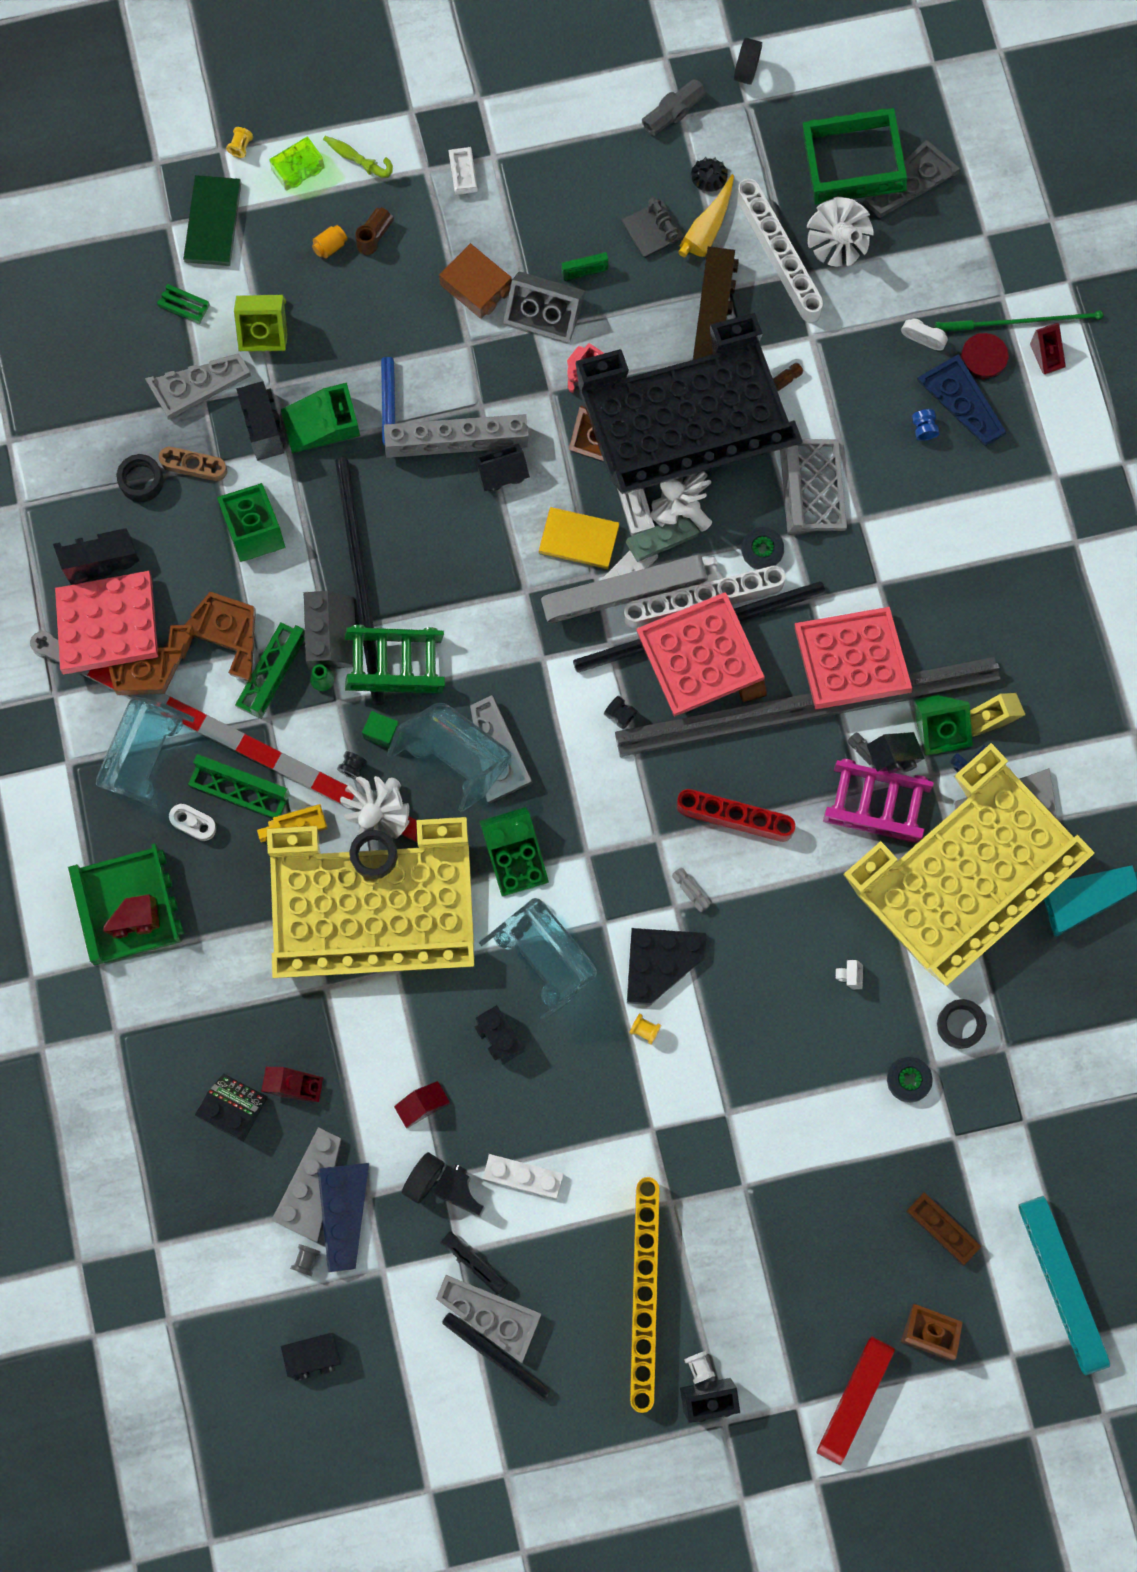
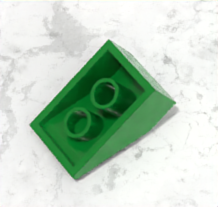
M262 483L217 497L240 562L286 548L280 526Z

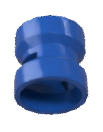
M933 409L920 410L912 415L913 424L917 427L915 430L917 440H930L940 434L939 427L935 424L936 413Z

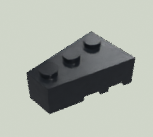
M264 381L236 388L257 461L284 454L282 445L287 443L283 430L278 431L276 424L281 423L277 409L272 410L270 403L274 402L271 388L266 389Z
M127 528L97 534L98 539L84 542L83 538L75 539L76 544L61 546L60 542L53 544L61 569L70 584L85 583L97 576L105 577L114 570L120 568L128 569L134 566L135 563L140 562Z

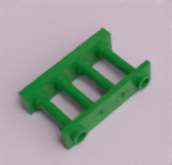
M363 625L347 627L345 640H353V672L346 676L345 691L442 694L445 687V677H440L436 674L435 643L442 642L444 631L434 627H427L423 630L365 628ZM363 641H377L378 672L375 674L363 672ZM387 641L402 642V673L400 675H390L387 672ZM411 642L426 643V674L424 676H414L412 673Z

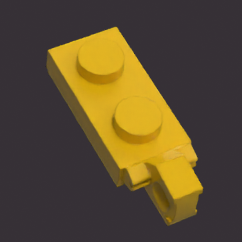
M321 804L274 817L273 820L268 822L269 827L258 829L257 833L260 842L267 841V829L317 826L319 832L328 828Z

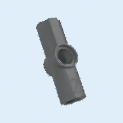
M692 79L676 93L670 92L664 96L659 106L642 118L645 130L650 135L655 136L672 122H680L687 115L689 109L706 96L703 85L698 80Z

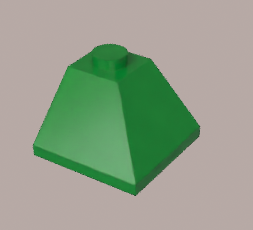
M939 695L914 700L916 723L925 756L973 746L969 702Z

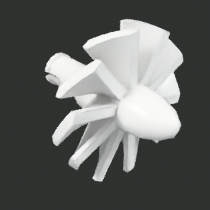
M835 197L833 200L826 201L817 206L816 209L818 211L808 221L807 228L825 231V233L810 230L808 234V247L812 248L830 239L828 244L814 250V254L819 261L824 263L830 250L836 244V250L828 265L838 267L842 266V247L845 244L847 266L852 265L860 255L851 243L856 244L865 255L869 247V236L862 235V233L873 235L874 232L868 218L869 212L855 200L843 197Z
M703 471L697 476L696 474L689 475L684 482L682 477L660 483L662 489L661 498L652 502L653 511L650 513L651 518L659 526L663 527L665 523L676 524L678 515H682L683 517L690 518L700 531L707 530L711 526L712 520L700 509L698 501L705 498L707 494L697 495L711 484V480L704 481L707 474Z
M375 776L374 780L377 790L373 792L368 780L357 777L356 780L364 788L366 794L357 791L352 784H349L345 791L354 794L359 801H352L341 797L340 802L347 809L355 807L361 809V811L344 814V818L347 821L360 825L359 834L368 830H378L386 833L391 838H398L409 824V804L402 803L399 792L401 788L400 782L395 778H388L384 784L379 777Z

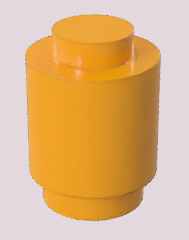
M338 225L330 226L313 239L314 245H312V248L319 257L328 258L344 246L347 236Z

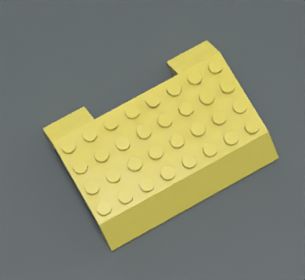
M992 743L954 776L968 799L901 859L898 860L880 841L843 874L869 909L924 969L945 986L949 985L1095 854L1078 835L1073 837L1006 766L1008 760Z
M467 818L417 820L419 848L397 849L398 858L396 866L388 875L378 879L366 878L356 872L350 861L349 852L321 854L317 826L267 829L268 854L271 864L274 953H271L272 978L474 967V934ZM388 850L359 851V860L365 867L371 869L383 866L388 858Z

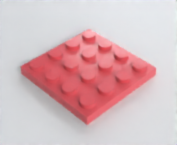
M150 571L55 588L60 670L63 675L158 657L152 575Z
M726 592L636 629L674 717L764 680L763 672Z
M890 607L795 623L794 629L815 710L912 693V685Z

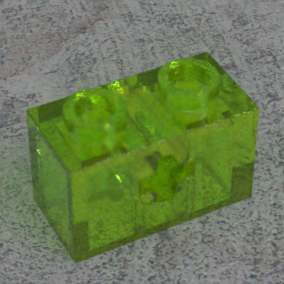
M308 136L269 159L272 172L286 191L298 187L304 180L318 175L325 168L322 155Z

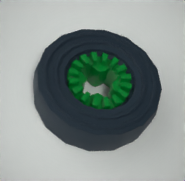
M758 527L745 535L741 553L745 562L757 570L776 566L783 557L784 542L775 530L768 527ZM761 544H765L766 549L769 551H765L762 554L759 553L760 550L756 547H761Z
M910 1056L900 1058L892 1064L888 1071V1088L893 1096L900 1101L909 1103L919 1101L927 1096L932 1088L933 1077L931 1070L919 1058ZM904 1074L908 1076L913 1074L915 1076L913 1081L916 1084L914 1086L912 1084L905 1085L904 1081L906 1079Z

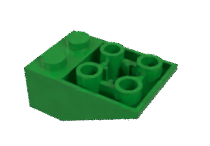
M347 382L323 388L281 409L292 453L361 436Z
M526 807L479 821L501 896L549 883L530 813Z

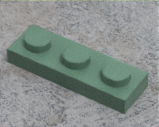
M679 516L676 524L665 523L663 527L658 525L629 537L626 544L636 561L639 562L696 538L700 532L690 518Z

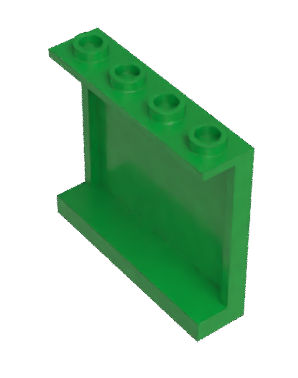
M155 843L151 844V849L81 868L78 864L68 867L89 961L94 966L182 942L180 937L181 934H184L180 919L176 920L174 911L178 910L175 896L171 897L169 888L172 887V881L169 873H165L163 864H167L163 849L159 850ZM150 894L157 899L160 928L152 929V933L137 934V932L128 933V936L124 938H113L112 935L104 932V925L125 898Z

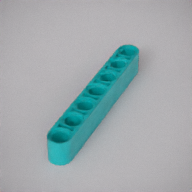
M1040 1196L1018 1204L1023 1223L1082 1373L1087 1376L1109 1368L1110 1361L1047 1200L1044 1196Z

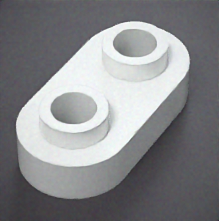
M918 319L906 320L901 329L905 337L934 350H943L948 341L943 330L926 326Z
M186 804L174 806L169 813V820L176 829L200 841L210 840L216 833V824L211 817ZM181 815H187L185 821H179ZM202 826H208L207 832H200Z

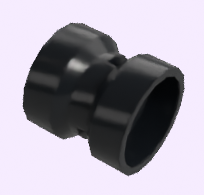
M617 696L608 705L604 715L608 719H615L617 726L623 730L631 723L638 710L633 706L625 705V700Z

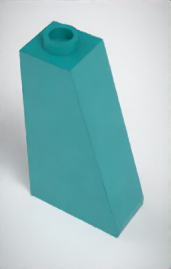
M1133 865L1064 880L1044 898L1054 937L1060 936L1134 895L1137 892V872H1134Z

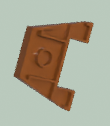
M209 592L192 612L191 618L185 624L192 625L194 633L182 659H185L193 637L237 651L228 673L236 678L251 682L256 608L252 605Z
M170 625L168 647L158 648L157 658L108 666L115 693L117 695L165 694L194 633L193 626Z

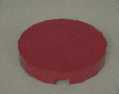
M979 333L970 337L965 342L961 352V359L970 374L979 379H989V377L1000 375L1005 369L1009 357L1008 348L1003 340L989 333Z

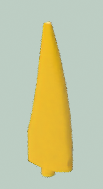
M733 174L716 199L693 222L680 244L681 248L678 251L680 256L686 257L689 252L700 257L707 255V248L712 246L727 211L734 180Z

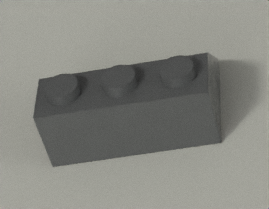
M519 271L512 279L503 323L569 343L581 312L585 291Z
M331 591L303 592L306 663L309 670H312L318 664L324 665L327 669L353 667V640H345V632L347 627L356 625L354 597Z

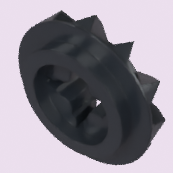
M705 156L703 160H697L694 167H692V182L702 191H717L727 181L728 169L716 157L711 159ZM710 168H713L712 170L714 175H711L708 178V180H706L707 177L705 172H708Z

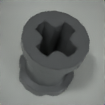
M299 1244V1254L295 1264L291 1265L290 1269L312 1276L313 1272L311 1270L314 1261L321 1251Z

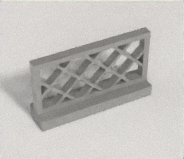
M802 439V444L781 449L780 457L787 533L797 534L798 531H845L847 524L838 439ZM798 446L807 447L812 454L807 459L803 458L798 453ZM822 446L832 447L833 456L830 459H827L819 451ZM814 455L825 463L819 471L808 462ZM804 466L814 474L809 481H806L800 475V470ZM826 466L835 472V478L831 482L821 474ZM816 477L827 485L821 493L810 484ZM806 488L816 496L811 504L802 497V492ZM829 488L837 494V500L834 504L823 496ZM818 499L829 508L823 515L813 507ZM808 510L819 519L815 524H805L804 514ZM832 510L839 516L840 524H832L825 518L826 515Z

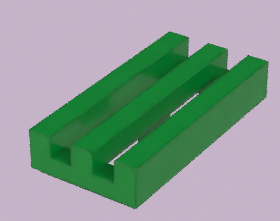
M607 252L561 263L563 280L566 281L608 271L609 259Z
M167 284L165 292L161 294V300L159 299L157 302L158 307L200 324L210 306L209 301ZM180 298H183V299H185V300H188V301H190V302H192V303H195V304H197V305H199V306H196V305H194V304H191V303H189V302H187V301H184V300H182V299H180ZM166 301H172L184 308L193 310L199 314L197 316L174 305H171Z

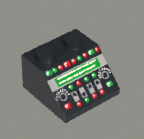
M223 1073L207 1092L195 1116L244 1142L268 1097Z

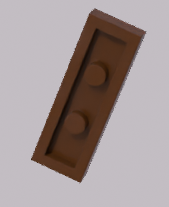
M925 1192L906 1211L962 1266L982 1247Z

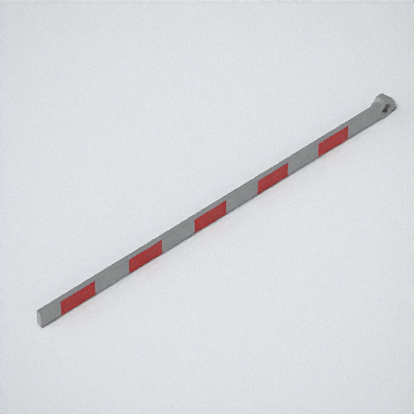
M46 631L35 633L30 640L33 652L39 657L46 656L60 663L58 640ZM46 639V642L49 644L48 647L43 646L41 649H38L39 641ZM108 666L78 672L114 690ZM167 694L124 695L342 806L344 805L340 802L341 797L352 801H359L354 794L345 791L348 785ZM355 807L348 808L354 812L361 811V809ZM408 816L409 824L401 835L418 843L417 820Z

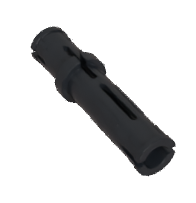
M452 1231L440 1242L457 1258L456 1261L459 1264L462 1262L492 1289L496 1295L508 1284L507 1281L472 1251V1246L465 1245Z

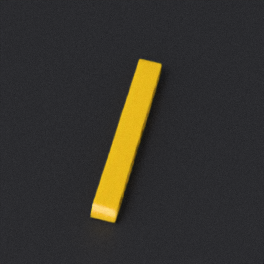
M644 1177L639 1180L635 1198L630 1404L639 1413L648 1412L653 1407L655 1386L659 1184L651 1177ZM644 1183H650L654 1186L655 1192L647 1197L641 1193L640 1187ZM643 1209H650L654 1213V1219L651 1222L646 1223L640 1219L639 1214ZM642 1235L651 1236L654 1242L653 1246L648 1249L642 1248L639 1244V1238ZM649 1261L653 1266V1271L649 1275L641 1274L638 1270L640 1262ZM641 1287H648L652 1291V1298L649 1301L644 1302L638 1298L637 1292ZM641 1313H646L651 1317V1325L647 1328H641L637 1324V1317ZM640 1340H647L651 1345V1350L646 1355L639 1354L636 1350V1344ZM640 1366L647 1367L650 1371V1378L645 1382L639 1381L635 1376L636 1369ZM639 1393H645L649 1397V1405L644 1409L638 1408L635 1405L634 1400Z

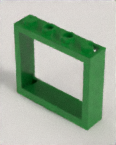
M894 108L879 109L865 113L858 112L852 115L834 116L832 118L813 119L803 122V139L815 205L833 200L835 197L857 199L907 191V175ZM889 126L897 171L820 183L812 138Z

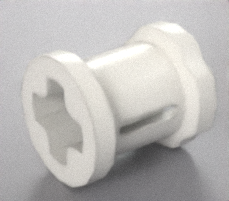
M706 1350L684 1359L685 1363H688L694 1376V1384L715 1376L706 1360Z

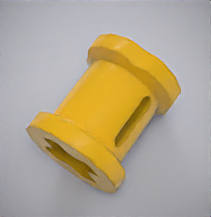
M235 127L233 139L227 145L226 150L237 158H244L247 154V145L252 141L253 134L245 128Z
M639 1013L629 1033L641 1036L648 1040V1044L652 1045L662 1025L659 1023L655 1025L649 1022Z

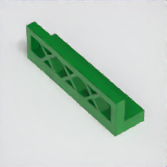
M280 622L252 673L251 682H247L235 704L237 708L262 719L305 640V630L297 625L292 628ZM284 630L290 633V636L285 645L281 646L279 637ZM280 651L274 665L269 667L267 661L269 655ZM268 672L269 674L263 685L258 687L256 682L258 675ZM257 693L251 707L243 704L247 696Z
M199 754L196 755L193 762L195 770L188 783L189 787L270 818L282 815L290 796L288 788ZM201 771L209 773L213 779V782L204 786L196 783ZM230 781L234 784L236 790L224 794L220 791L218 785ZM251 789L256 792L258 799L248 803L243 801L240 793ZM271 798L280 800L276 813L266 810L263 802Z

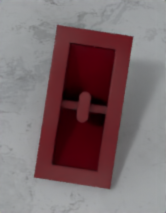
M1055 323L1035 330L1030 346L1042 373L1047 374L1065 368L1060 324Z
M436 1081L414 1090L397 1103L394 1108L407 1129L450 1104V1101L439 1082Z

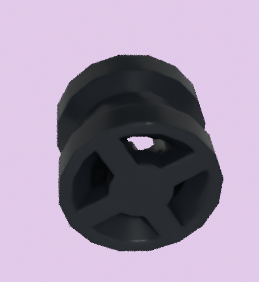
M345 751L343 755L344 761L338 765L337 770L352 779H356L361 776L360 771L362 767L366 766L367 761L355 753Z

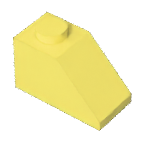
M999 694L970 710L972 737L1006 726L1025 716L1017 694Z

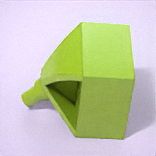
M283 295L236 296L234 318L239 351H286L288 334L284 306L286 299Z

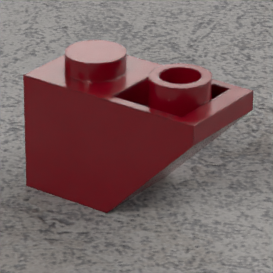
M150 894L125 898L104 925V932L112 935L113 938H124L128 936V933L137 932V934L152 933V929L160 928L157 899Z
M266 1067L261 1092L280 1097L319 1102L324 1077L286 1067Z

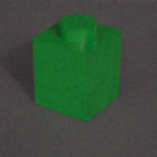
M371 711L362 731L365 740L390 750L394 743L397 744L402 734L399 721Z

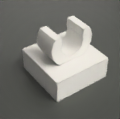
M847 960V969H836V979H839L841 982H847V986L851 989H863V964L858 960Z

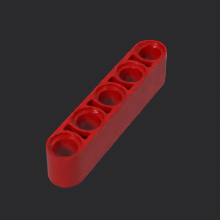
M692 789L683 790L679 793L677 799V810L686 817L779 842L791 839L795 831L796 824L794 819L782 813ZM685 798H690L695 804L692 807H685L681 801ZM712 804L719 811L715 814H710L706 811L705 807ZM738 811L742 814V818L740 820H733L729 813ZM761 817L766 821V825L758 827L754 824L753 819ZM779 824H786L789 826L790 831L788 833H781L777 826Z
M873 1336L869 1338L816 1451L818 1455L838 1465L842 1464L893 1356L894 1347Z

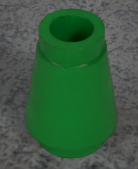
M318 664L312 669L311 685L318 691H326L333 686L334 675L324 665Z

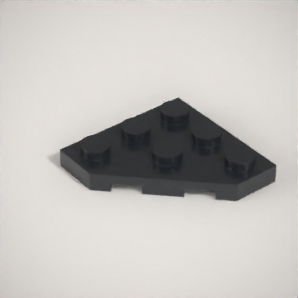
M631 928L627 1003L652 1005L667 990L671 989L686 976L689 971L701 963L705 958L706 933Z

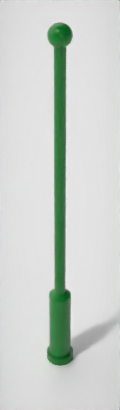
M1098 310L1095 313L985 322L967 320L940 323L938 321L935 322V328L947 332L973 330L975 327L1085 318L1100 320L1104 317V313Z

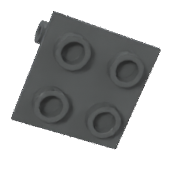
M656 197L649 199L648 207L621 220L643 257L684 238L683 233L662 199L659 200Z

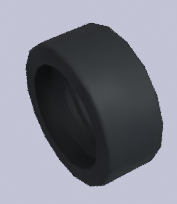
M744 38L735 68L734 81L752 84L761 54V41Z
M143 454L131 455L118 466L116 473L117 483L123 494L130 500L136 502L150 501L162 490L164 483L162 470L156 460L150 456ZM141 466L150 468L154 474V480L150 486L142 490H134L128 486L126 477L131 470Z
M368 830L362 832L353 840L349 850L352 865L356 872L363 877L370 879L382 878L388 875L396 866L398 858L397 848L391 837L382 831ZM371 840L382 842L388 849L387 861L383 866L376 869L365 867L359 860L360 848L364 843Z
M966 999L954 1000L947 1004L938 1015L937 1030L942 1040L950 1047L958 1049L969 1048L978 1043L985 1034L987 1027L986 1015L981 1007L975 1002ZM960 1009L967 1010L973 1014L977 1024L973 1035L963 1039L953 1036L947 1027L949 1015L955 1010Z
M425 1153L407 1178L402 1194L417 1204L421 1203L434 1186L445 1163L431 1153Z

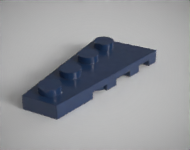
M959 354L917 377V381L984 446L1006 435L1004 427Z
M369 1163L317 1169L328 1272L356 1269Z

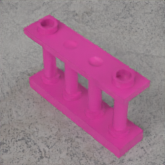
M850 759L836 761L834 771L841 772L835 804L826 808L823 822L913 843L921 841L924 829L919 828L917 819L923 791L930 793L934 782L928 781L927 777L921 775L910 777L897 773H888V771L877 772L875 768L857 765L855 761ZM851 775L865 778L859 810L855 813L846 811V808H844ZM875 780L889 783L884 812L880 819L871 817L868 813ZM899 786L914 789L907 822H904V824L894 822L892 818Z

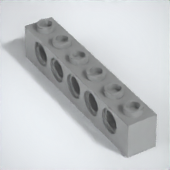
M526 414L384 425L386 458L498 450L518 443L521 448L528 446L529 435Z

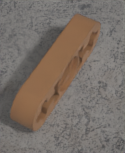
M165 447L159 453L161 466L167 471L212 481H220L227 475L225 462L219 457L175 447ZM173 455L176 460H171L170 463H167L165 458ZM190 459H197L200 462L199 466L195 469H189L186 465ZM216 465H219L221 470H217L216 473H213L211 468H215Z

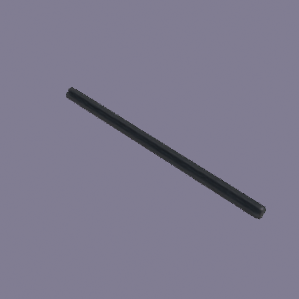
M346 457L337 458L335 463L360 625L365 626V628H374L349 463ZM363 641L368 674H375L378 672L376 641ZM370 691L373 705L385 704L384 692Z
M819 581L734 608L738 620L743 621L824 595L825 586ZM640 639L574 659L573 665L575 671L580 673L645 652Z

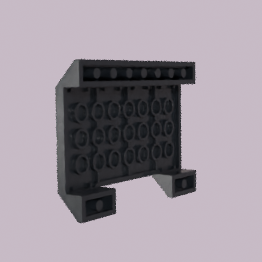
M755 313L711 324L712 355L626 378L629 369L622 349L576 361L581 398L610 480L621 494L803 443L795 420L788 421L759 343L763 333Z

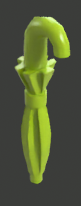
M324 136L323 141L327 142L335 152L346 159L362 165L368 175L374 173L381 178H389L393 173V165L387 157L383 160V163L386 165V169H383L377 165L378 162L376 160L365 159L364 156L358 154L350 145L332 137Z

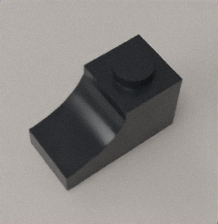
M456 1164L452 1168L446 1166L433 1194L481 1218L485 1208L470 1193L469 1182L471 1178L466 1175L468 1170Z

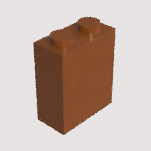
M471 243L439 274L440 285L480 319L486 314H491L496 308L497 303L502 298L505 299L509 296L512 277Z

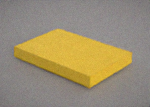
M550 507L539 547V554L608 569L620 523Z

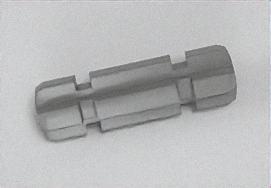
M679 868L672 874L673 879L677 884H681L680 888L692 902H695V907L700 912L706 910L710 906V901L706 896H702V891L691 878L687 877V872L683 868Z

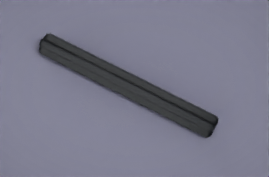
M449 1312L442 1320L444 1326L540 1401L546 1399L550 1393L546 1386L455 1315Z

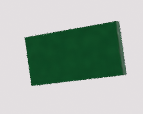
M195 175L183 257L184 263L231 265L241 179Z

